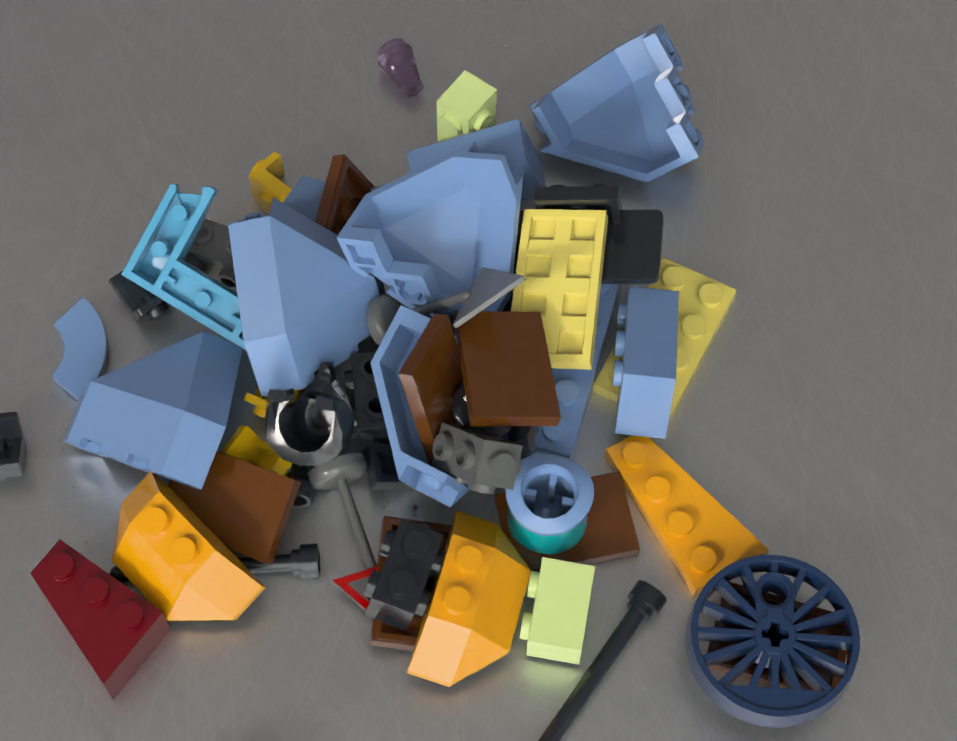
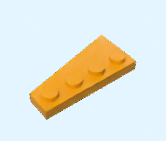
M632 435L605 449L604 456L614 472L620 471L624 488L693 595L701 592L716 573L733 562L752 556L768 554L769 549L649 437Z

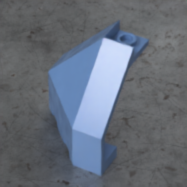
M662 23L610 50L529 105L534 115L537 129L547 137L546 142L539 151L644 182H649L699 157L705 145L701 131L694 129L690 122V115L696 112L689 87L683 84L678 75V71L683 69L680 55Z
M474 141L365 194L336 238L351 269L364 278L371 273L390 286L386 293L411 310L465 290L470 291L481 267L514 273L523 175L511 173L505 155L480 153ZM512 290L482 311H503L511 297ZM463 303L430 315H448L453 333L456 336L455 327L453 326L456 311H460Z
M274 197L269 214L265 215L263 212H254L244 216L241 220H237V222L228 224L243 340L261 396H267L270 388L303 389L313 382L315 378L314 372L319 370L322 362L329 361L333 367H336L351 357L350 354H355L359 351L358 343L370 336L366 316L368 305L374 297L386 294L383 281L371 273L364 278L351 269L336 238L337 234Z
M400 305L370 362L398 478L413 489L452 507L470 490L468 489V484L458 483L456 479L447 474L448 472L429 465L398 375L429 323L430 318ZM509 431L501 437L508 440Z
M203 331L87 382L62 442L100 457L114 459L144 472L158 474L188 487L202 489L227 426L243 348Z

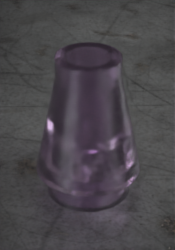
M401 38L393 39L383 44L377 51L379 57L378 65L401 90L404 97L408 98L420 93L424 85L420 79L412 46L406 44Z

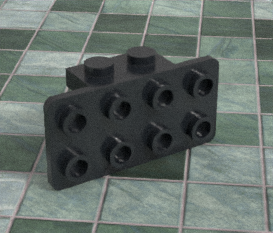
M596 184L592 186L567 187L564 185H552L550 187H535L534 203L536 209L607 211L608 225L601 284H654L659 280L664 226L663 213L660 210H623L618 186ZM524 211L519 213L513 274H516Z

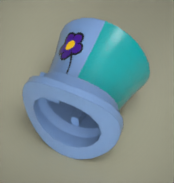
M539 454L522 459L521 469L516 476L513 490L505 489L508 504L507 522L512 536L519 544L536 553L557 554L569 550L580 541L587 527V514L594 499V484L590 475L578 463L558 455Z

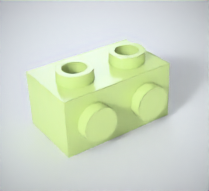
M466 70L461 73L436 101L437 142L496 125L497 89Z
M542 557L540 572L531 571L527 597L535 598L533 614L524 612L520 639L528 640L527 656L579 665L595 566Z

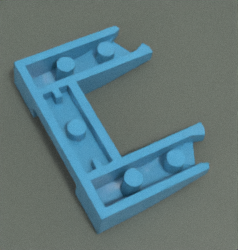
M170 184L121 275L246 350L237 292L184 261L218 189L211 186H202V195L179 192V184Z

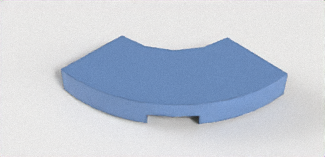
M84 297L53 323L57 332L63 338L65 349L62 361L53 372L52 377L60 387L77 401L80 399L85 384L103 376L107 367V335L97 311Z

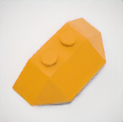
M148 473L122 502L112 562L153 606L163 612L166 620L236 621L266 588L157 474Z
M457 510L443 551L446 554L439 573L435 577L432 593L407 670L408 674L447 687H451L463 678L483 669L509 653L531 574L530 568L498 524Z

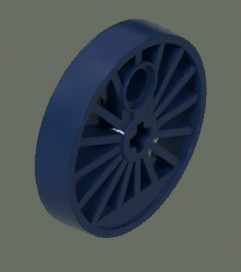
M758 555L733 562L716 573L708 581L697 597L689 614L685 645L687 659L697 683L709 699L719 708L749 724L770 728L797 726L816 719L832 708L842 697L852 680L860 651V633L856 615L848 598L839 586L825 573L795 558L780 555ZM756 572H767L766 574L760 576L757 582L755 581L754 576L752 574ZM785 575H789V576L794 577L795 579H794L793 583H792V581L790 580V578H788V577L785 576ZM740 576L749 597V603L728 581ZM805 582L818 592L794 613V601L802 583ZM717 591L739 614L708 601V598ZM764 592L775 593L779 596L782 603L779 605L769 604L763 599L761 594ZM825 599L828 600L835 610L834 612L801 622ZM702 613L734 629L699 627V615ZM842 623L845 631V636L809 634ZM771 624H776L773 629V641L775 644H778V647L771 646L770 639L765 638ZM699 641L738 644L702 655ZM813 648L847 650L846 664ZM748 654L719 681H717L708 668ZM754 663L757 664L747 686L731 685ZM808 663L841 677L840 682L833 689ZM765 668H768V687H757ZM779 670L787 689L779 688ZM794 670L814 690H802Z

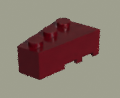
M59 539L30 574L114 700L169 633L170 627L162 611Z

